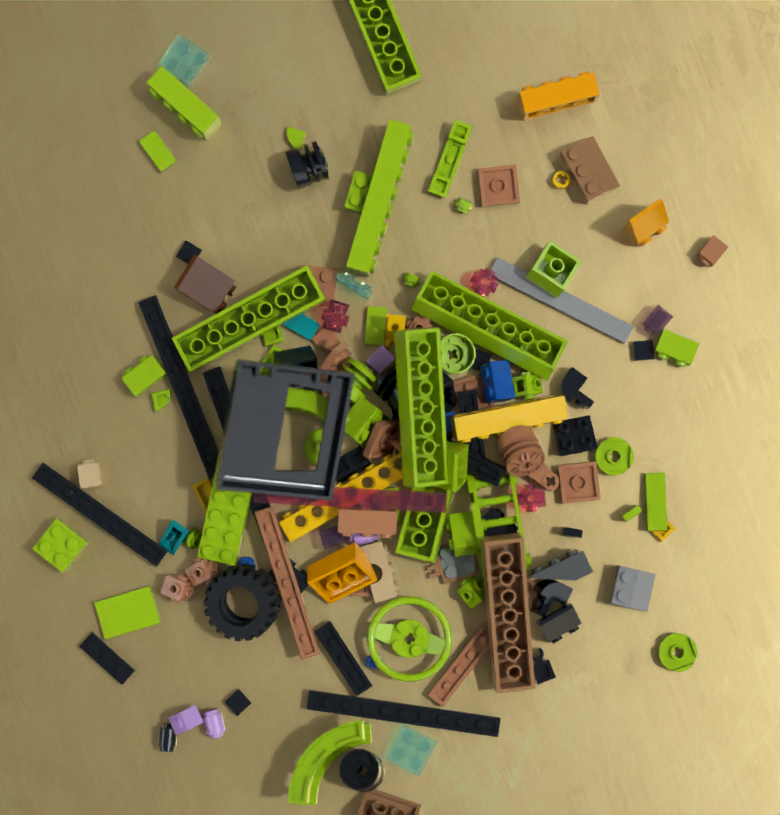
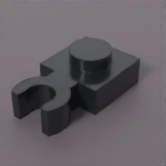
M538 648L540 655L533 657V661H535L533 669L537 684H541L556 678L549 659L543 661L544 652L541 648Z

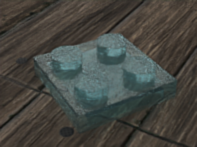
M179 34L158 66H163L176 79L190 87L211 58V55Z
M402 724L385 759L420 777L437 741Z

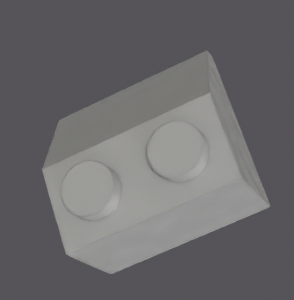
M618 566L610 603L648 611L656 574Z

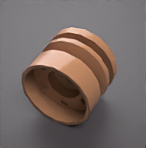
M524 425L510 428L503 432L496 442L507 472L512 476L520 477L532 474L545 462V454L538 443V438L534 430L529 426Z

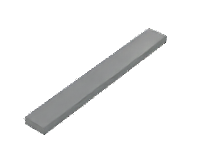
M498 257L488 274L624 344L634 327L565 291L558 298L554 297L525 278L527 275L526 271Z

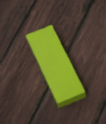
M646 473L648 531H667L665 473Z

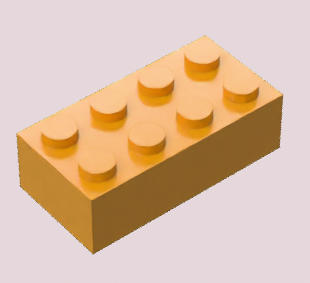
M585 71L579 73L578 77L571 78L570 76H565L555 83L546 81L541 83L539 87H524L519 92L518 102L524 121L597 102L600 92L595 73Z

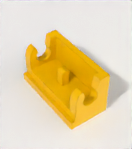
M387 314L385 329L387 350L390 349L391 343H395L394 330H405L406 316Z

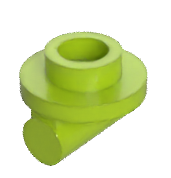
M193 527L183 543L191 549L199 547L202 533Z

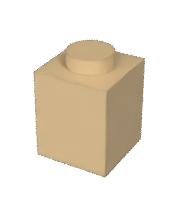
M93 460L82 461V465H77L81 489L102 486L99 463H93Z

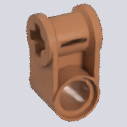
M545 464L534 473L527 475L547 491H555L559 486V477ZM548 478L551 480L552 478H554V483L556 485H550L548 487L546 479Z

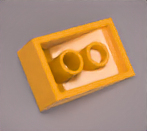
M659 198L631 218L623 227L636 246L639 244L642 246L646 245L652 240L651 236L657 233L660 235L668 229L666 225L669 223V219L662 199Z

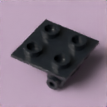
M590 415L562 420V423L553 424L558 454L564 457L565 455L598 449Z

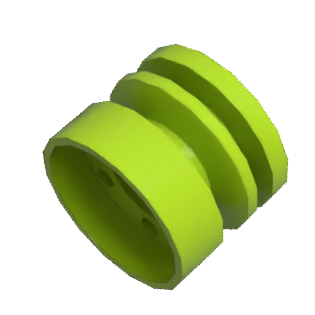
M459 333L449 334L440 338L442 371L447 375H456L467 371L473 365L476 357L473 342L467 336ZM453 351L452 355L454 358L449 359L448 352Z
M348 356L346 361L351 367L348 368L343 363L341 367L346 372L355 373L350 399L355 404L360 396L366 399V395L362 392L363 387L370 391L373 390L368 381L370 380L373 384H376L378 379L362 362Z

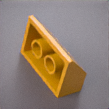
M355 542L307 566V583L328 604L377 581L366 553Z

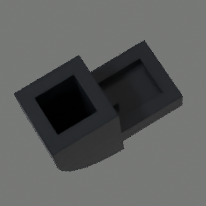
M573 367L570 368L561 382V395L565 396V401L568 404L574 398L576 400L575 404L580 408L584 409L586 407L589 409L594 401L579 391L587 377Z
M544 579L538 582L533 588V591L537 592L538 595L533 600L530 611L545 618L552 601L565 606L573 588L554 579Z

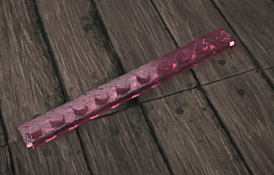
M334 487L332 501L254 493L253 503L446 513L447 493Z

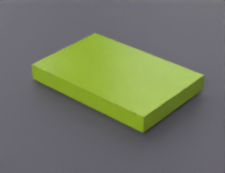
M151 586L94 602L105 639L161 623Z

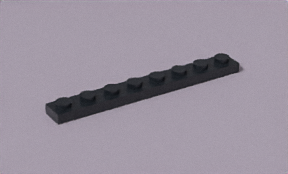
M44 462L33 475L32 479L156 567H158L168 553V550Z

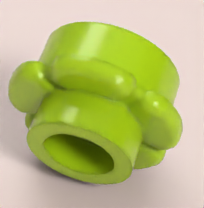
M459 197L457 202L454 203L457 205L456 209L463 213L472 211L471 206L473 203Z
M408 272L403 277L405 279L404 283L415 288L416 285H420V277Z

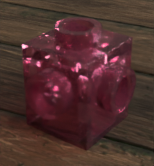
M485 268V270L480 269L479 273L475 271L470 281L473 283L471 288L474 289L475 293L483 297L484 295L489 296L490 292L495 293L499 285L496 282L498 277L495 276L496 273L488 268ZM483 278L488 279L489 283L487 285L482 284L481 280Z
M331 299L328 308H324L321 319L324 320L322 328L341 333L343 326L347 327L350 316L347 315L349 304Z
M536 484L524 485V489L520 490V494H517L518 505H522V509H526L527 512H536L538 507H546L544 487L536 488ZM529 495L534 496L533 502L528 500Z

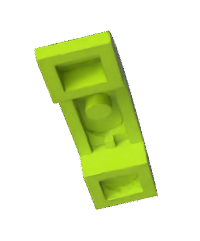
M458 120L454 121L428 192L446 198L473 126Z

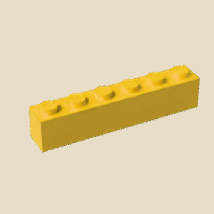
M556 394L452 415L449 418L453 439L460 443L470 442L471 438L474 437L485 439L489 438V434L496 433V435H501L503 432L516 426L525 425L539 428L543 427L544 423L547 422L559 424L563 422L562 419L568 418L565 396Z

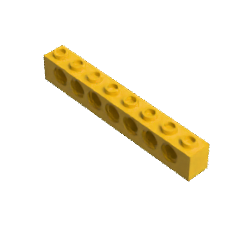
M401 451L395 456H392V454L385 456L381 459L383 463L377 466L373 463L366 467V472L360 476L358 473L348 478V483L342 485L340 482L335 485L333 496L338 497L340 500L337 507H332L329 504V500L315 499L316 501L310 505L308 501L300 505L298 512L292 514L290 511L281 516L282 521L279 524L290 543L338 515V507L351 508L402 479L403 470L399 469L395 464L398 458H402ZM380 468H388L390 471L389 477H380ZM370 477L373 480L372 487H364L362 484L363 478ZM351 486L356 489L354 497L346 495L347 487ZM314 506H320L323 509L321 516L317 517L313 514L312 509ZM302 515L306 518L304 526L297 525V516Z

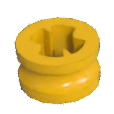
M564 171L555 173L552 180L554 187L557 189L566 188L570 182L568 173ZM561 175L562 178H566L564 185L556 182L558 180L557 176Z

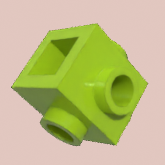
M531 372L520 373L521 376L512 378L515 397H524V400L535 399V395L543 393L541 378L537 375H532Z
M478 574L473 578L468 576L460 583L462 587L456 591L471 609L485 599L484 581Z

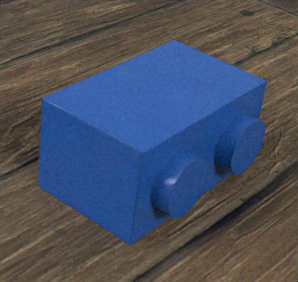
M508 360L490 361L479 366L486 403L506 402L515 398Z

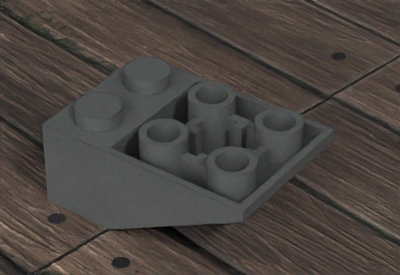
M574 549L566 553L567 557L564 559L557 557L549 561V566L543 568L540 565L532 569V574L528 576L532 579L578 580L593 573V570L584 551Z

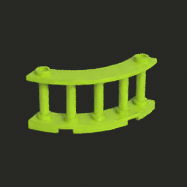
M289 387L285 411L292 410L309 413L325 422L328 398L310 390ZM347 416L346 424H347L349 421H351V419H350L348 416Z
M467 473V484L483 581L481 537H484L483 531L491 527L517 523L518 532L524 539L515 484H518V478L510 474L509 476L502 477L499 485L510 483L512 494L482 499V497L478 498L477 491L480 488L495 485L485 480L475 479L473 474ZM514 502L516 516L486 521L481 519L480 509H483L484 506ZM524 542L525 565L527 574L529 573L528 565H532L530 553L526 554Z
M363 720L341 724L319 736L305 750L296 765L290 781L288 804H297V806L317 805L318 789L327 768L345 751L359 745L372 743L371 724H364Z

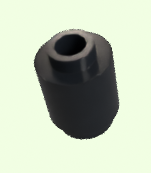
M163 723V727L158 729L157 746H159V751L174 752L175 747H177V735L170 723Z

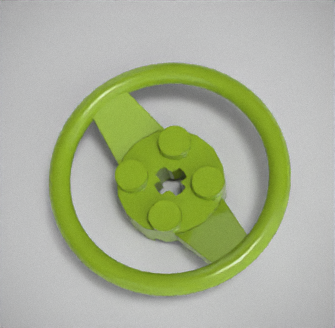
M400 597L389 601L376 612L368 628L367 645L373 662L384 674L399 681L416 682L434 675L445 664L452 647V631L444 613L432 602L420 597ZM404 604L419 605L430 610L439 619L443 627L445 640L428 633L423 624L414 619H406L398 624L379 622L388 611ZM409 633H412L413 637H415V641H411L410 644H407V640H404V636H408ZM375 639L392 645L393 650L405 658L418 657L422 653L441 656L433 666L423 672L416 674L399 673L389 668L381 660L376 650Z

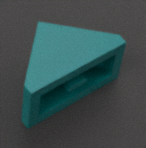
M172 520L158 544L174 555L191 530L178 521Z

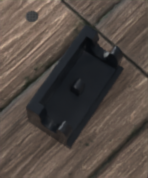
M361 445L340 457L336 475L338 484L347 481L352 475L359 474L366 467L372 465L370 460L362 455L364 450Z

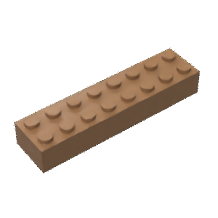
M519 533L481 537L493 688L497 694L535 689L524 539Z

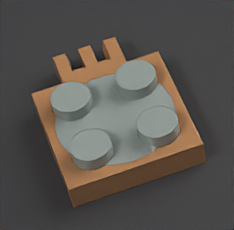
M449 543L440 545L436 563L426 567V571L433 569L435 573L428 574V578L442 575L444 584L481 574L476 554L455 557L454 550H450Z

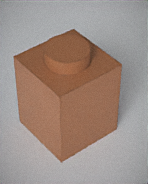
M713 235L697 254L700 257L699 261L707 267L709 265L711 267L714 266L728 246Z

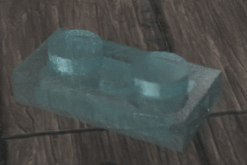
M340 272L336 280L368 300L373 295V291L370 290L371 286L364 282L359 284L350 273L345 272L343 274Z

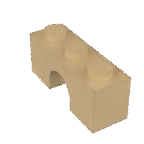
M382 541L360 547L366 553L370 564H376L382 569V578L378 582L370 584L375 603L397 597V592H400L397 581L393 582L391 574L395 573L392 562L388 563L386 555H389L387 544H382Z

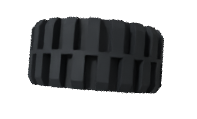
M238 564L236 567L230 566L223 570L210 582V586L205 591L207 597L203 599V605L207 606L204 613L205 616L210 617L208 622L211 626L215 625L217 628L215 631L218 634L224 633V638L229 640L231 637H234L235 641L241 642L243 639L250 641L254 637L258 638L275 622L281 607L278 604L281 601V595L276 593L279 588L277 584H272L273 578L270 575L268 577L264 575L265 570L261 568L255 570V565L251 564L247 567L244 564ZM243 587L255 596L258 603V612L254 617L242 618L231 611L227 603V592L230 588Z

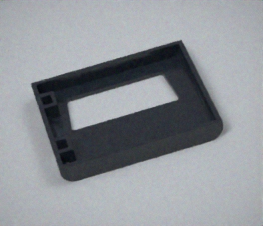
M237 359L234 367L216 474L217 489L332 501L355 373ZM261 368H269L268 372H260ZM321 374L328 375V378L322 379L320 376ZM290 384L330 392L315 470H275Z

